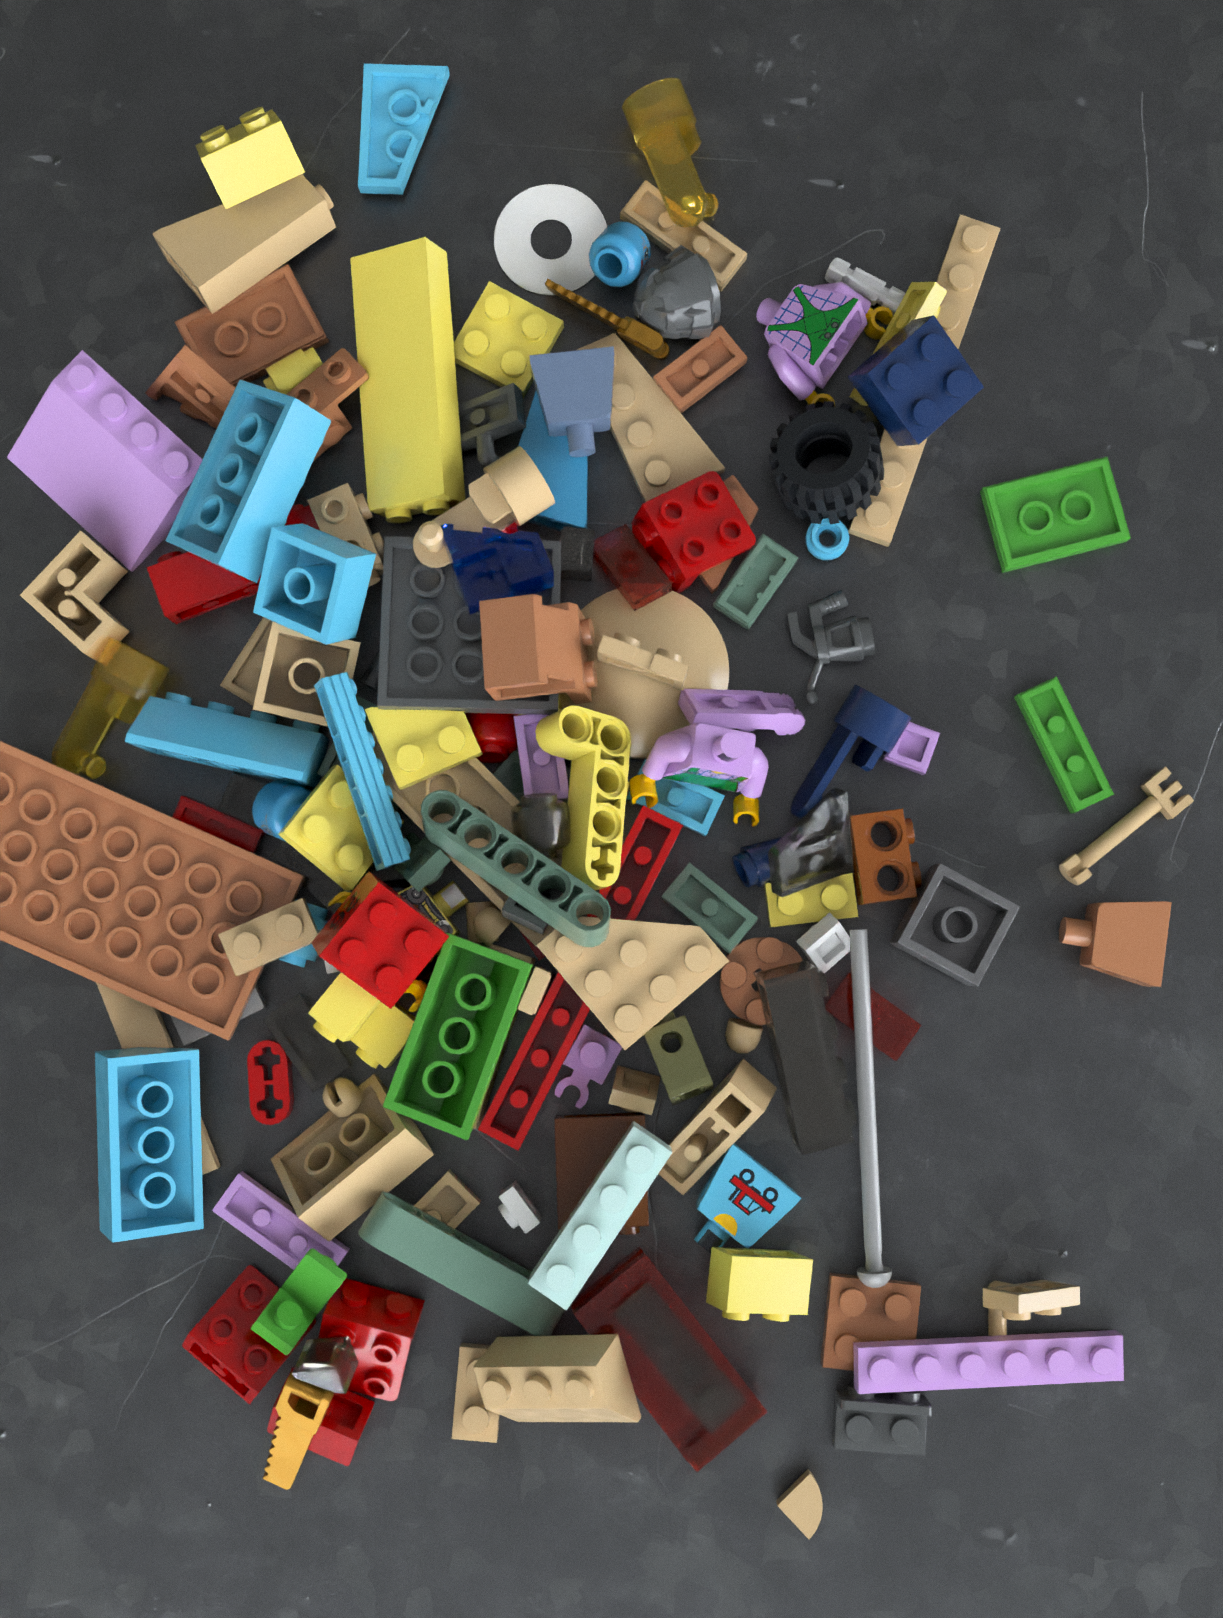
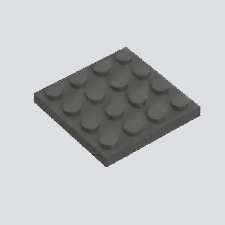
M384 536L378 709L464 711V713L551 715L557 712L559 693L495 701L485 690L479 601L535 594L542 596V605L559 604L561 541L487 539L448 565L440 568H431L422 564L416 557L413 549L414 537Z

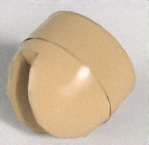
M484 908L473 919V932L480 941L489 947L511 921L503 917L502 911L496 908Z
M729 1018L725 1032L726 1041L733 1051L749 1053L759 1044L763 1027L743 1019Z
M339 1077L333 1083L329 1082L325 1085L322 1099L326 1107L335 1116L342 1118L351 1115L357 1110L363 1095L361 1089L351 1080Z

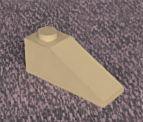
M742 1059L669 1141L668 1145L671 1146L672 1154L658 1174L679 1193L684 1195L765 1112L777 1087L745 1059Z

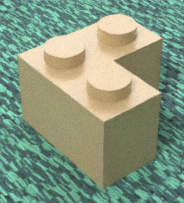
M81 530L20 594L26 602L80 651L99 663L130 632L99 604L128 571Z

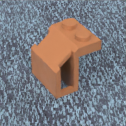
M535 594L479 601L485 690L495 701L566 692L574 705L592 702L591 688L597 687L598 679L595 662L588 659L587 645H594V630L591 618L585 619L577 604L567 602L542 605V596Z

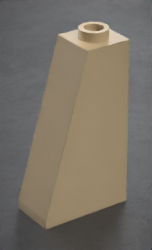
M300 174L228 209H225L223 204L163 227L152 235L167 262L213 314L335 229L336 225L330 213V209L334 205L320 184L314 187L303 174Z

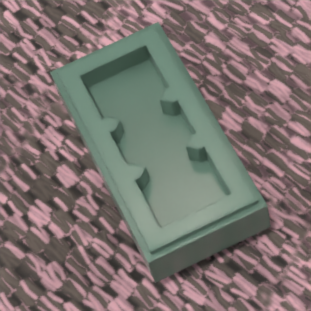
M762 534L715 600L713 607L746 630H749L793 568L798 557L765 534Z

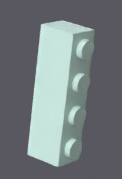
M633 1121L531 1272L528 1284L567 1311L671 1156V1146Z

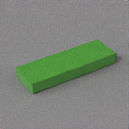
M1057 676L1014 696L1071 814L1114 795Z

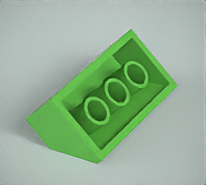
M447 933L449 938L441 948L382 1107L459 1138L469 1140L533 964L469 939Z

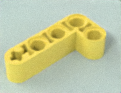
M571 705L542 718L536 726L535 734L538 745L544 752L571 760L561 867L596 891L613 885L618 879L620 872L631 735L628 727L622 720L584 707Z

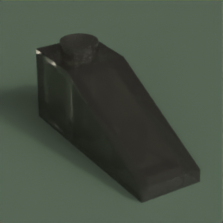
M648 1282L613 1312V1315L711 1434L747 1402L737 1387Z

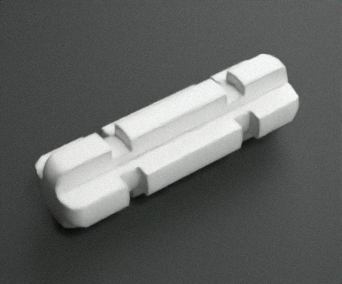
M841 258L833 259L825 274L827 282L845 283L869 300L871 305L875 306L878 303L889 308L893 315L895 314L905 292L894 286L891 289L885 287L886 282L858 267L852 270L849 268L851 264Z

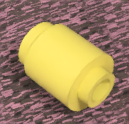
M313 347L304 352L300 348L267 367L266 371L270 377L263 380V383L268 389L287 394L323 363Z

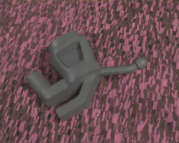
M842 590L808 604L813 642L801 634L797 612L787 613L792 644L816 659L806 687V699L810 704H814L818 700L815 685L823 664H828L830 661H862L865 656L875 655L874 639L869 617L858 619L856 616H850L823 626V616L848 606L847 599Z

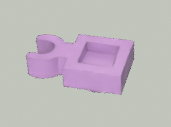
M584 1024L563 1062L564 1065L572 1068L574 1071L570 1076H566L559 1081L555 1089V1096L560 1098L567 1086L574 1085L580 1090V1097L575 1107L582 1108L589 1096L588 1082L591 1079L600 1085L603 1084L622 1046L617 1041Z

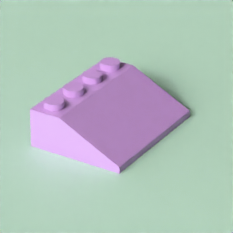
M83 350L51 382L7 456L14 465L131 572L168 536L203 460Z

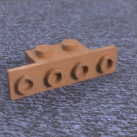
M344 348L337 351L286 394L295 397L331 420L324 441L314 460L331 446L337 444L352 429L338 404L369 378L366 370Z

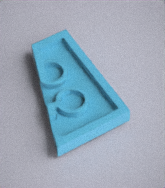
M364 64L358 173L360 193L403 195L449 79L450 72L448 66Z

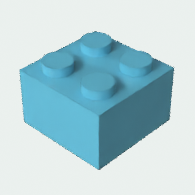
M303 523L272 527L253 613L326 645L356 638L376 554Z

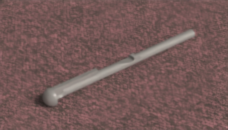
M850 929L863 1233L866 1257L865 1267L858 1268L857 1275L864 1285L871 1288H879L888 1283L892 1275V1269L883 1266L881 1257L882 1228L867 929Z

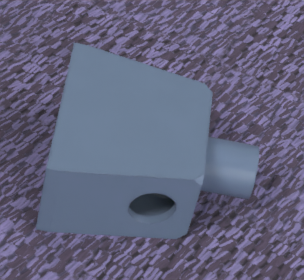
M614 346L529 355L532 378L549 436L567 435L569 455L572 457H585L596 452L594 432L608 431L611 428Z

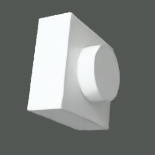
M830 912L796 941L812 965L822 975L850 952V937L841 923Z
M516 1180L501 1191L499 1199L502 1201V1204L498 1209L513 1229L520 1226L526 1234L541 1222L542 1215Z

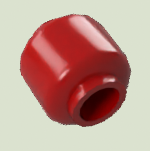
M465 713L483 754L476 757L480 762L499 763L508 759V755L517 749L514 716H518V714Z

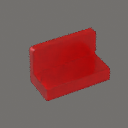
M292 1367L290 1373L294 1372L326 1388L329 1385L322 1379ZM284 1385L273 1405L267 1427V1432L275 1435L273 1431L277 1426L276 1420L279 1417L276 1405ZM332 1386L336 1388L317 1433L314 1434L308 1450L349 1466L375 1402L341 1387Z

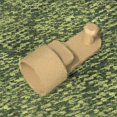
M518 446L483 468L485 475L468 485L470 497L419 527L413 539V549L416 557L422 564L431 568L446 566L515 522L518 526H521L555 504L554 497L545 479L521 446Z

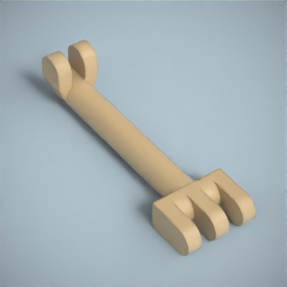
M1166 766L1140 785V788L1148 798L1077 855L1076 853L1072 854L1059 865V870L1067 881L1074 885L1082 884L1093 875L1088 868L1157 812L1160 811L1167 820L1173 819L1194 801L1189 794L1181 796L1175 803L1170 799L1183 787L1178 780L1173 781L1164 789L1159 786L1171 774Z

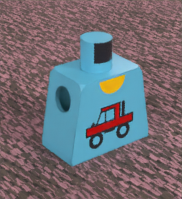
M734 1143L718 1159L696 1201L697 1209L709 1220L694 1240L710 1254L712 1247H723L730 1236L748 1249L800 1201L801 1197L796 1191Z

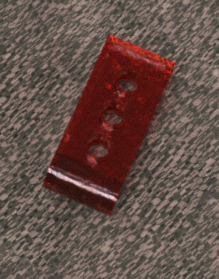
M640 1246L571 1303L570 1307L573 1314L589 1335L618 1334L635 1395L697 1473L768 1413ZM634 1307L645 1308V1315L640 1322L636 1324L624 1322L625 1316L630 1309ZM666 1343L673 1345L672 1352L667 1358L663 1360L653 1359L654 1351L658 1346ZM693 1380L700 1381V1387L696 1393L690 1396L681 1395L683 1387L688 1382Z

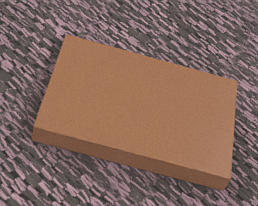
M289 264L273 271L212 314L204 306L175 321L187 347L196 355L201 356L214 371L235 387L239 380L250 383L268 374L266 371L267 367L300 348L303 352L311 347L315 350L329 342Z

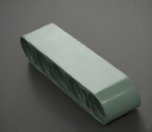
M437 790L424 798L421 804V817L425 835L431 843L576 944L592 948L606 940L609 934L611 908L608 901L600 893L456 794L447 790ZM439 814L453 816L452 819L444 823L432 820ZM476 838H483L489 841V844L482 848H473L468 845L470 841ZM512 863H519L526 867L523 872L518 874H511L504 870L506 866ZM555 888L560 890L563 895L558 899L549 900L544 898L541 893L546 889ZM585 914H593L601 921L597 925L586 926L581 924L578 918Z
M381 1192L358 1231L359 1236L378 1250L534 1336H551L566 1311L528 1284L532 1271L391 1193Z

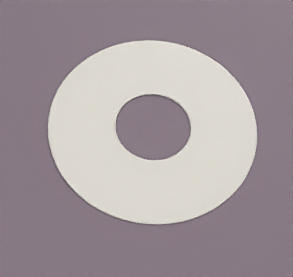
M558 184L535 186L519 193L502 210L494 231L495 254L505 274L525 290L541 295H555L545 286L547 279H550L565 289L574 291L584 286L595 276L589 263V252L592 243L607 228V224L597 205L582 192ZM545 220L560 221L571 232V247L564 256L558 259L542 258L535 253L531 246L533 229Z

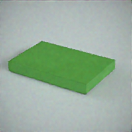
M1108 456L986 486L980 490L1002 573L1124 543L1131 538Z

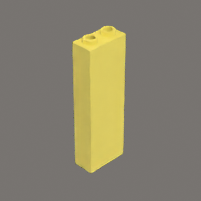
M423 237L350 258L357 360L369 375L368 380L359 386L367 503L371 512L385 517L389 523L409 522L412 520V515L420 513L441 515L448 511L450 507H454L465 500L447 252L428 238Z

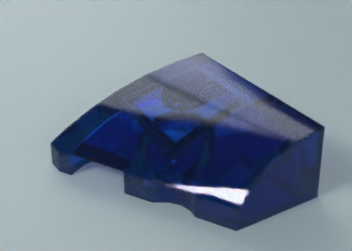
M454 524L440 525L444 533L443 542L470 615L480 612L479 601L529 595L554 587V570L538 533L517 531L507 534L496 528L483 527L481 533L454 530Z

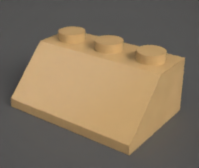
M375 1074L358 1086L363 1096L360 1106L354 1113L341 1118L335 1116L329 1110L271 1158L297 1217L328 1242L372 1207L382 1191L390 1192L434 1155L420 1129L411 1118L382 1107L388 1089Z
M618 1334L497 1337L473 1366L485 1409L516 1422H639L641 1419V1413Z

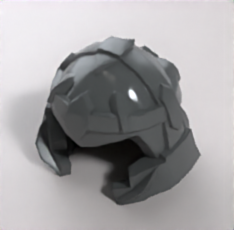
M680 245L666 255L663 261L649 267L638 280V286L635 291L632 308L636 319H639L644 325L661 334L662 338L679 339L689 337V339H703L709 337L713 325L720 321L721 301L716 278L707 259L701 254H694Z

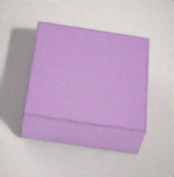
M909 722L891 753L885 752L882 760L924 775L926 774L940 733Z

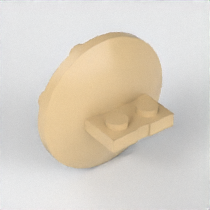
M648 585L627 586L615 589L595 598L581 610L585 619L591 618L594 630V645H587L589 661L594 660L598 679L597 687L591 688L592 702L574 705L566 692L559 693L562 708L571 705L580 706L622 720L628 727L631 735L630 759H647L656 740L660 736L690 725L678 705L681 690H728L729 660L726 646L712 619L701 607L687 597L669 589Z

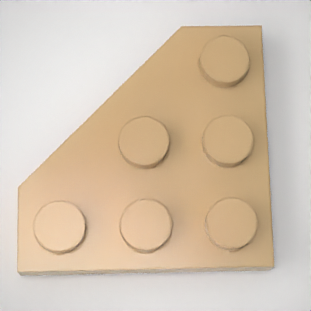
M581 916L578 918V921L586 926L597 925L601 921L596 917ZM610 919L609 934L606 940L598 946L592 948L582 947L556 929L536 944L624 1050H627L729 962L700 926Z

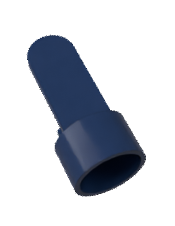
M855 684L833 721L838 723L837 728L792 801L791 814L802 819L811 811H814L824 817L825 822L831 826L841 824L846 817L845 805L839 802L833 803L823 797L822 794L857 737L863 738V741L853 755L852 763L868 772L874 768L883 751L888 754L891 753L912 718L880 697Z

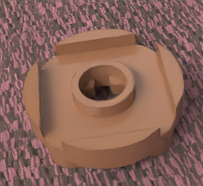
M773 937L751 938L739 943L730 954H727L726 958L729 962L720 971V993L726 1006L738 1018L755 1025H774L790 1018L800 1008L808 992L807 970L801 956L789 944ZM761 969L764 973L773 972L775 979L771 982L773 989L769 993H766L764 989L757 991L753 989L751 984L756 981V977L753 974L756 970Z

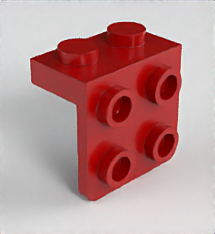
M709 471L643 503L631 522L634 539L642 549L647 550L652 558L657 579L663 586H668L670 590L677 593L687 590L699 574L749 550L756 542V537L720 475L715 471Z
M346 1278L329 1299L323 1313L311 1375L322 1379L326 1384L338 1386L386 1401H395L401 1389L410 1346L422 1315L425 1300Z

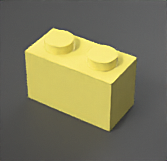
M712 1247L706 1303L722 1310V1317L739 1321L749 1320L750 1313L762 1314V1317L765 1319L780 1322L789 1321L790 1315H808L813 1259L791 1250Z

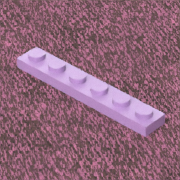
M1117 1330L853 1342L854 1389L858 1394L1124 1381L1123 1335Z

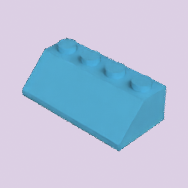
M239 380L165 541L257 583L262 573L271 528L286 524L289 512L301 487L304 485L307 473L324 441L331 420L295 397Z
M166 692L165 699L150 696L129 728L125 738V742L149 753L275 781L285 780L314 789L320 782L321 776L317 774V771L326 756L330 740L323 734L318 733L320 726L294 720L292 727L276 724V716L258 711H251L250 718L234 714V707L211 701L208 702L207 708L191 705L192 698L171 692Z
M136 1047L95 1051L100 1231L113 1243L204 1229L199 1049Z

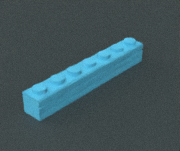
M347 672L321 678L314 687L376 871L410 860L411 847L408 840L403 838L400 829L402 827L401 817L398 812H394L391 803L393 794L391 788L385 785L382 776L384 773L383 764L379 758H376L374 753L375 741L371 732H367L364 723L366 720L365 711L361 705H358L355 696L357 694L356 684L353 679H349Z

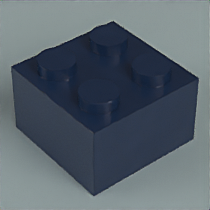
M934 315L911 320L848 376L851 383L897 446L919 445L984 388Z

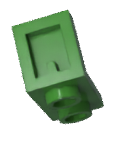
M310 1248L250 1329L287 1356L316 1315L346 1279V1272L340 1269L330 1257Z

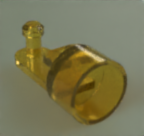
M665 78L652 82L629 96L623 103L622 110L638 149L643 150L671 220L680 227H694L704 217H712L718 209L716 196L712 193H705L690 157L698 150L702 143L695 128L697 120L680 79Z
M110 637L90 672L92 675L91 680L53 747L52 763L75 774L82 771L90 779L99 778L105 772L107 763L103 757L95 754L112 721L114 718L132 724L149 697L156 696L170 668Z

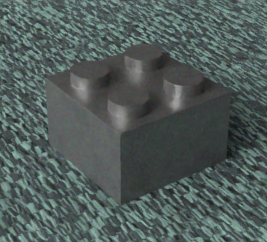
M941 863L932 865L922 881L921 888H918L916 892L917 897L912 899L889 943L967 986H979L1020 906Z

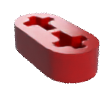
M268 1039L258 1042L251 1048L247 1059L250 1110L256 1121L264 1125H274L288 1118L294 1106L291 1054L288 1047L279 1040ZM267 1047H271L272 1054L280 1056V1063L272 1067L273 1079H268L267 1065L259 1064V1056L266 1054ZM269 1085H273L274 1098L283 1102V1107L275 1111V1116H271L270 1110L262 1109L261 1101L269 1098Z

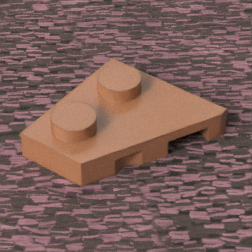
M184 345L145 394L156 401L163 394L183 403L180 406V412L192 418L201 419L217 429L236 387L229 384L214 371L201 356L196 355Z

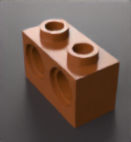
M903 808L852 815L844 819L857 905L917 897L916 888H921L922 884L921 872L918 862H911L909 844H914L915 842L914 828L911 818L904 817ZM874 824H884L889 828L892 837L887 847H880L872 841L870 833ZM884 866L892 868L898 875V884L892 891L884 890L877 880L878 872Z

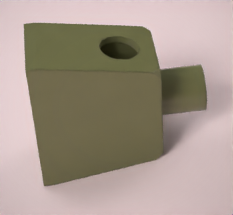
M672 1010L646 1032L644 1036L670 1101L674 1106L713 1090V1081L686 1016L676 1018ZM673 1038L678 1039L681 1048L673 1053L667 1052L664 1046L665 1042Z

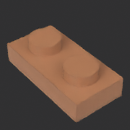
M720 325L711 332L709 337L701 339L653 376V380L679 412L683 413L747 363L748 357L722 325Z

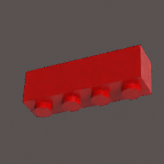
M302 504L292 506L285 525L303 523L320 530L310 505L305 507ZM174 551L164 554L157 559V564L146 567L164 616L174 624L184 622L254 595L258 592L260 578L255 583L190 552Z

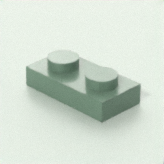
M690 862L661 896V899L693 925L700 926L710 939L729 954L758 920L757 916Z

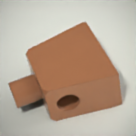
M1105 902L1088 904L1085 920L1069 917L1062 918L1059 928V942L1081 946L1080 965L1141 986L1161 987L1172 902Z

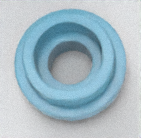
M829 518L822 519L821 524L811 523L805 536L807 549L814 557L821 560H834L845 552L849 543V533L846 526L840 520L839 523L830 524ZM823 533L832 535L834 544L831 546L822 545L819 541V536Z

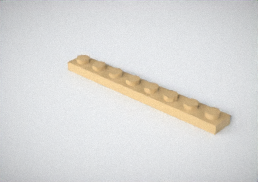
M961 214L957 220L936 283L947 290L940 304V313L936 319L957 349H959L1001 229ZM884 428L880 439L884 466V480L880 481L881 490L878 496L870 495L872 504L866 510L861 507L856 509L857 516L852 519L848 530L849 534L886 547L890 545L927 438L919 445L897 446Z

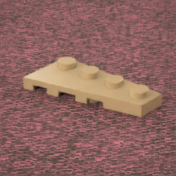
M616 333L577 349L585 350L614 346V382L610 429L644 503L709 471H715L719 475L724 473L725 467Z

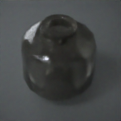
M556 793L522 795L521 803L516 804L511 809L512 834L547 858H557L556 850L565 848L570 843V809L566 802L557 799Z

